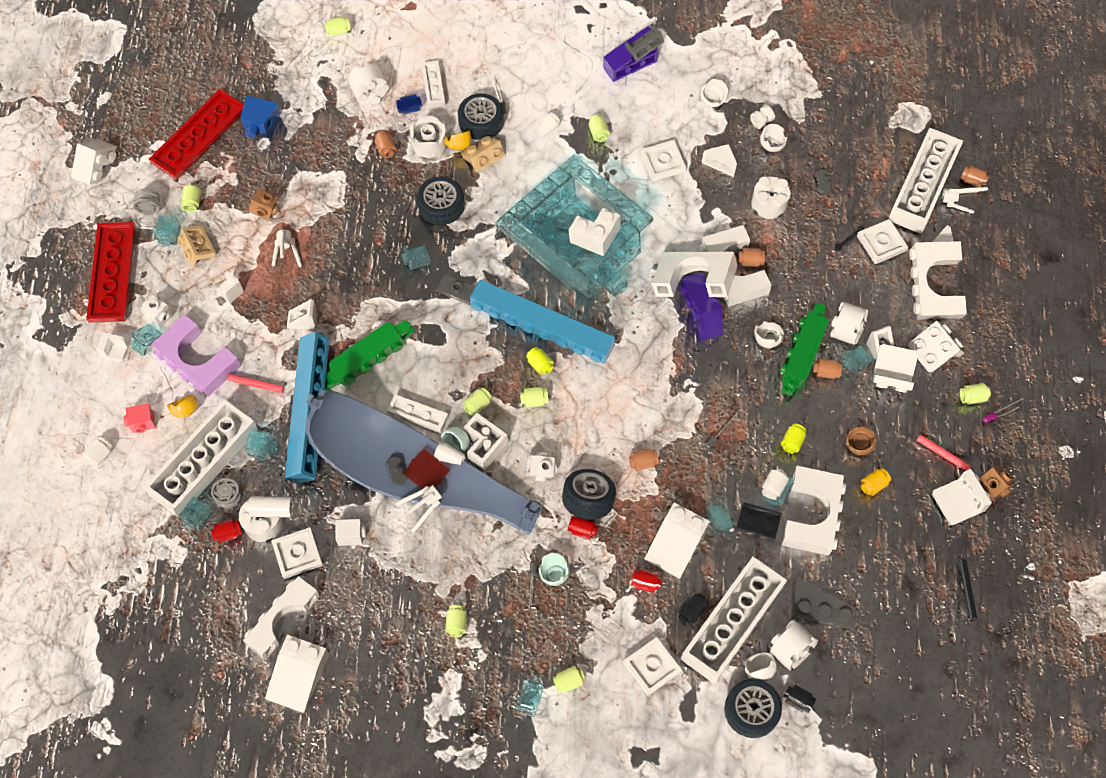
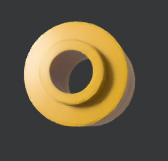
M876 469L861 480V489L865 494L874 496L889 485L891 477L885 469Z

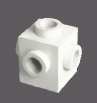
M154 295L149 300H146L140 308L144 314V320L149 324L153 323L159 328L172 316L168 307L169 303L163 298L158 299Z
M537 453V456L531 455L527 457L526 477H534L535 481L547 482V479L553 478L556 474L557 463H555V458L549 457V454Z

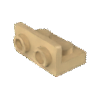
M202 225L181 228L177 241L179 246L182 247L185 259L189 261L191 267L195 266L199 259L215 257L216 252Z

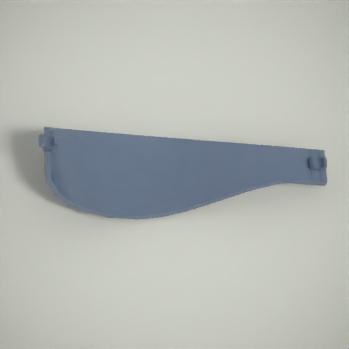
M322 389L317 399L314 398V395H309L306 403L311 406V410L306 419L305 432L310 444L333 468L351 480L374 492L398 500L412 495L426 486L429 488L433 485L442 496L439 500L440 504L436 507L488 515L528 535L531 533L542 509V506L504 486L465 460L461 466L438 461V458L434 457L439 445L437 442L365 403L329 389ZM391 457L401 459L402 473L408 477L403 485L392 484L390 473L385 466L386 461ZM422 495L413 498L407 502L417 504L419 501L423 499L421 497Z

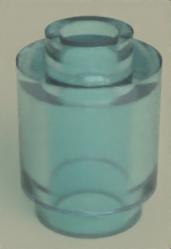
M713 503L707 508L706 518L718 530H722L725 533L735 524L733 516L721 503Z

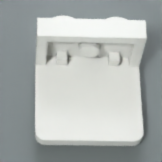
M938 321L908 344L910 350L917 351L918 360L930 373L934 372L954 355L959 358L964 354V351L961 349L964 347L958 338H952L950 335L952 331L946 324L942 325Z
M881 344L872 381L876 383L877 387L887 389L888 386H893L896 391L904 393L907 390H912L914 385L912 378L918 357L917 351Z
M971 469L965 471L958 480L939 487L932 492V496L950 525L958 524L985 512L992 503L990 495L982 488L979 477Z

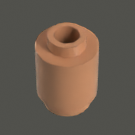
M386 131L376 134L375 144L380 156L391 158L397 151L392 136Z
M971 165L970 167L965 166L960 179L970 185L981 187V185H986L989 176L986 175L987 171Z
M742 248V251L738 252V262H741V266L749 267L764 265L765 251L757 248Z
M818 358V361H814L813 372L816 373V377L835 379L841 376L842 363H838L837 360Z
M651 448L634 451L631 453L632 456H629L630 467L634 468L635 471L653 468L659 464L656 449L651 450Z

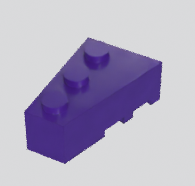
M647 26L626 42L629 45L650 31L651 28ZM624 42L603 57V69L613 82L656 63L659 46L636 62L626 50L624 45L626 42Z
M702 272L682 277L681 286H679L680 294L682 297L684 296L701 341L723 335L722 306L717 297H709L705 284L706 278Z

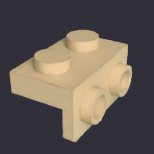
M492 136L483 137L481 141L468 146L466 150L461 152L463 159L472 164L476 173L505 156L500 141Z

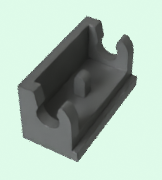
M653 23L650 25L651 30L630 45L628 42L624 44L626 50L636 62L665 42L661 32Z

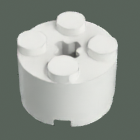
M367 63L364 64L365 67L355 68L350 73L348 81L358 102L375 105L380 102V99L389 90V86L378 65Z
M423 116L415 124L411 125V142L417 156L430 158L443 154L447 146L445 144L446 129L443 122L441 123L438 121V118L433 116Z
M761 177L755 185L751 205L753 210L755 209L759 216L766 219H774L784 213L790 198L788 182L777 177Z
M842 301L838 311L840 314L833 319V329L830 337L855 345L858 343L863 332L864 321L866 322L868 310Z
M246 502L243 504L239 512V522L249 538L257 542H265L279 535L283 528V517H250L249 512L245 510Z
M792 620L786 626V631L782 635L778 633L772 639L771 643L773 645L770 648V653L789 671H791V668L795 669L809 656L810 646L814 649L818 642V639L795 620Z

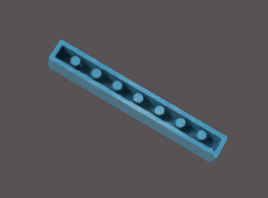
M483 280L478 282L470 296L471 306L475 310L486 312L495 319L500 318L511 326L516 325L527 333L537 334L542 339L553 341L562 348L567 347L578 355L590 357L594 362L605 364L615 346V337Z
M316 331L300 337L285 470V479L297 484L316 479L318 453L310 444L305 432L306 419L311 410V406L306 401L310 394L314 395V398L317 399L321 390L325 389L330 339Z

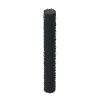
M960 559L958 563L969 620H976L978 618L966 559Z

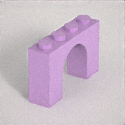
M184 314L151 344L155 351L153 354L158 360L166 361V365L171 371L179 372V376L186 383L191 382L193 388L199 394L204 393L209 397L228 379V375L233 374L241 365L238 358L225 347L202 365L193 366L184 363L182 356L185 349L202 334L198 325Z

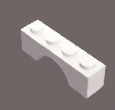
M299 576L295 580L290 581L283 595L278 596L273 601V606L270 610L260 616L258 624L247 631L243 640L245 644L266 661L279 645L276 638V626L279 620L285 614L292 611L307 612L320 597L318 591Z

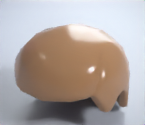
M855 427L850 430L846 438L849 450L856 455L871 453L877 441L873 430L866 427Z

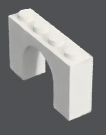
M744 225L702 237L700 252L737 253L742 251V248L749 247L750 238ZM765 270L746 276L734 275L728 297H721V299L730 307L769 295L772 285Z
M961 241L915 243L909 251V257L913 263V267H911V277L914 278L912 294L915 296L916 301L913 310L914 314H917V320L964 317L967 314L965 296L938 295L930 289L926 279L927 271L931 266L958 264L962 260Z
M663 252L652 281L656 296L674 297L678 283L683 276L693 271L702 270L709 272L705 283L709 297H728L738 266L734 252Z
M796 466L791 491L812 495L820 499L826 507L827 519L816 525L787 520L782 546L828 556L832 550H836L838 538H835V531H839L841 522L837 518L838 513H841L843 508V501H840L841 494L844 495L846 483H843L844 475Z

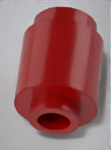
M572 516L568 525V531L572 532V535L591 540L592 537H596L599 526L596 525L594 520H585Z
M229 519L213 524L214 529H211L213 540H218L219 544L236 539L239 535H242L238 519Z
M640 569V571L634 570L631 586L636 587L638 590L655 593V590H660L662 578L658 577L659 573Z

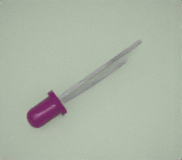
M1021 398L996 412L991 411L988 415L982 418L983 422L988 423L992 420H997V417L1006 415L1018 409L1019 406L1004 414L996 416L995 414L1023 400L1024 398Z

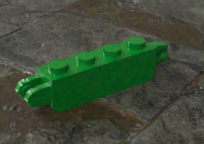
M817 303L812 312L808 311L806 318H801L798 327L802 329L800 333L796 332L793 339L795 346L794 348L790 347L786 357L789 359L788 364H783L780 374H783L781 380L783 382L781 393L792 396L796 388H801L805 385L829 323L827 318L823 316L826 307L822 303Z
M407 320L398 323L396 326L388 322L383 324L330 361L329 368L331 370L326 374L325 387L330 390L340 384L345 386L355 382L356 378L361 374L368 373L377 363L384 362L393 352L400 351L407 344L405 339L414 333V326Z

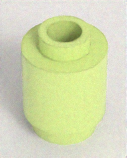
M341 16L328 19L327 24H325L326 32L331 37L345 34L351 30L348 17L343 18Z
M594 115L589 119V128L593 139L599 142L607 140L610 132L605 118L601 115Z
M189 184L183 187L181 206L186 212H195L199 207L201 190L196 185Z
M985 383L964 386L959 392L961 402L968 405L987 402L988 397L991 396L990 388Z
M483 387L476 389L464 401L465 411L469 415L479 414L490 404L491 394Z
M524 388V392L520 393L521 404H525V408L544 406V404L548 403L547 388Z
M452 605L449 606V610L446 613L445 632L449 633L451 637H461L462 634L466 633L467 612L464 606Z
M576 666L556 673L557 676L552 678L558 693H566L583 685L582 681L585 680L581 668L577 669Z

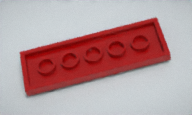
M219 89L149 158L150 163L177 180L242 115L244 104Z
M134 222L97 223L86 316L88 323L126 321L136 229Z

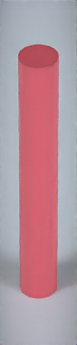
M234 374L228 375V381L279 393H283L285 390L283 385Z
M920 434L917 441L962 470L967 471L972 467Z

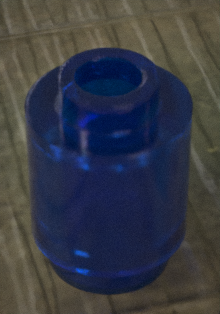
M411 94L396 100L398 113L405 115L420 111V107H422L420 96L417 97L416 94Z

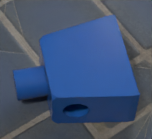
M246 96L241 121L243 128L246 129L245 135L247 137L255 138L257 132L267 134L281 114L278 103Z

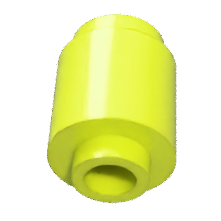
M534 347L527 353L526 358L529 364L540 375H546L552 371L554 361L542 349Z
M792 424L781 442L784 451L790 454L799 452L806 438V429L802 425Z

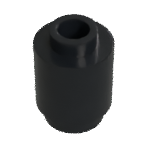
M699 592L697 594L692 593L681 605V610L678 614L682 619L691 624L708 607L706 603L708 601L707 598Z
M796 684L793 687L788 686L783 695L786 698V704L802 713L806 712L809 714L816 701L812 693Z

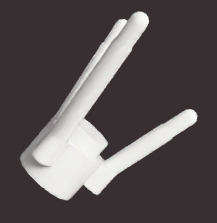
M988 187L944 188L942 202L947 203V207H954L973 214L974 210L955 204L954 201L958 202L960 193L987 191Z
M279 230L276 233L277 240H275L272 266L276 265L279 247L280 257L284 258V249L289 248L291 245L298 266L302 267L295 239L291 238V232Z
M433 485L429 488L426 486L422 490L396 502L397 505H400L422 495L423 499L408 510L409 514L424 503L428 506L432 504L411 531L413 533L420 527L433 509L440 504L439 500L442 496Z

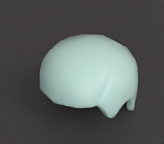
M450 427L441 435L443 443H448L462 453L467 451L470 439L462 428Z
M551 552L545 555L539 567L542 581L549 586H559L567 580L570 568L566 558L560 553Z

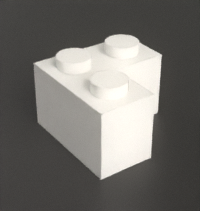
M99 139L77 143L71 177L89 185L100 182L103 175V165L114 162L117 146Z
M603 208L595 222L577 216L569 228L570 243L604 256L621 228L620 214Z
M476 413L464 427L469 439L475 443L467 452L468 461L484 472L507 446L508 437L505 432Z

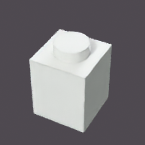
M360 519L336 520L335 539L338 546L362 545V538L366 537V528L362 526Z

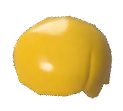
M470 130L445 137V144L451 150L462 151L471 144Z
M194 394L188 395L167 404V408L174 417L186 418L197 410L198 400Z

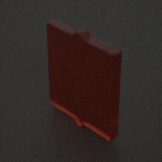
M423 449L415 459L411 460L412 463L404 470L403 474L421 489L426 486L429 488L432 485L436 488L437 485L442 484L441 481L450 472V469Z

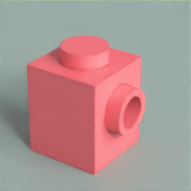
M149 403L126 408V415L123 416L126 427L130 428L132 433H143L146 430L156 428L154 411Z

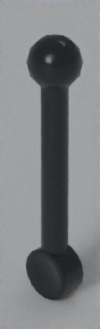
M858 227L857 231L842 243H837L835 250L841 251L842 246L857 236L858 232L864 230V227Z

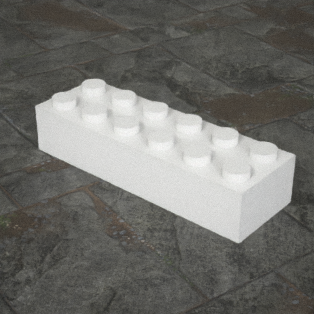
M929 128L889 216L891 222L920 234L923 233L963 140Z
M224 399L144 486V489L150 497L179 518L258 431L254 420Z
M752 557L685 649L681 660L716 684L782 591L787 580Z

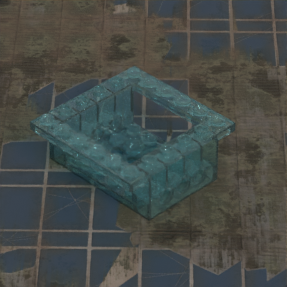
M573 155L495 221V226L573 292L578 289L590 299L641 253L640 232L653 221V216L576 155ZM575 179L625 218L621 222V228L604 256L592 251H588L585 254L584 252L587 249L570 243L569 228L577 216L595 222L599 215L576 197ZM563 228L568 230V232L565 234L559 233V231Z

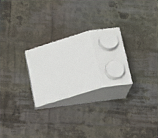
M673 503L644 560L680 579L704 537L710 521Z
M287 635L279 652L265 699L305 713L329 657L327 649Z

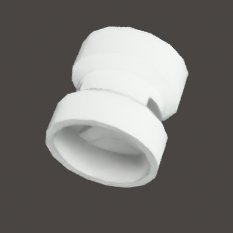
M768 105L760 108V111L753 112L750 118L753 125L761 129L766 123L775 120V114Z

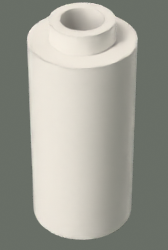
M251 496L246 501L245 510L249 512L250 517H292L293 498Z

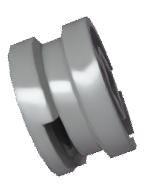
M141 188L135 191L133 207L137 212L154 214L159 211L160 194L157 191L154 193L152 189Z
M230 478L217 480L211 488V495L215 503L224 509H231L237 506L242 498V492L237 482Z

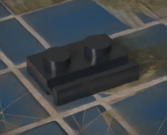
M743 502L736 531L774 542L782 513Z

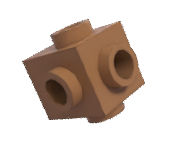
M258 188L251 200L249 212L269 220L272 214L276 215L278 211V197Z
M1000 466L991 468L979 478L980 483L984 486V491H987L990 497L993 498L1000 496L1004 498L1011 492L1010 488L1015 485L1012 481V476Z

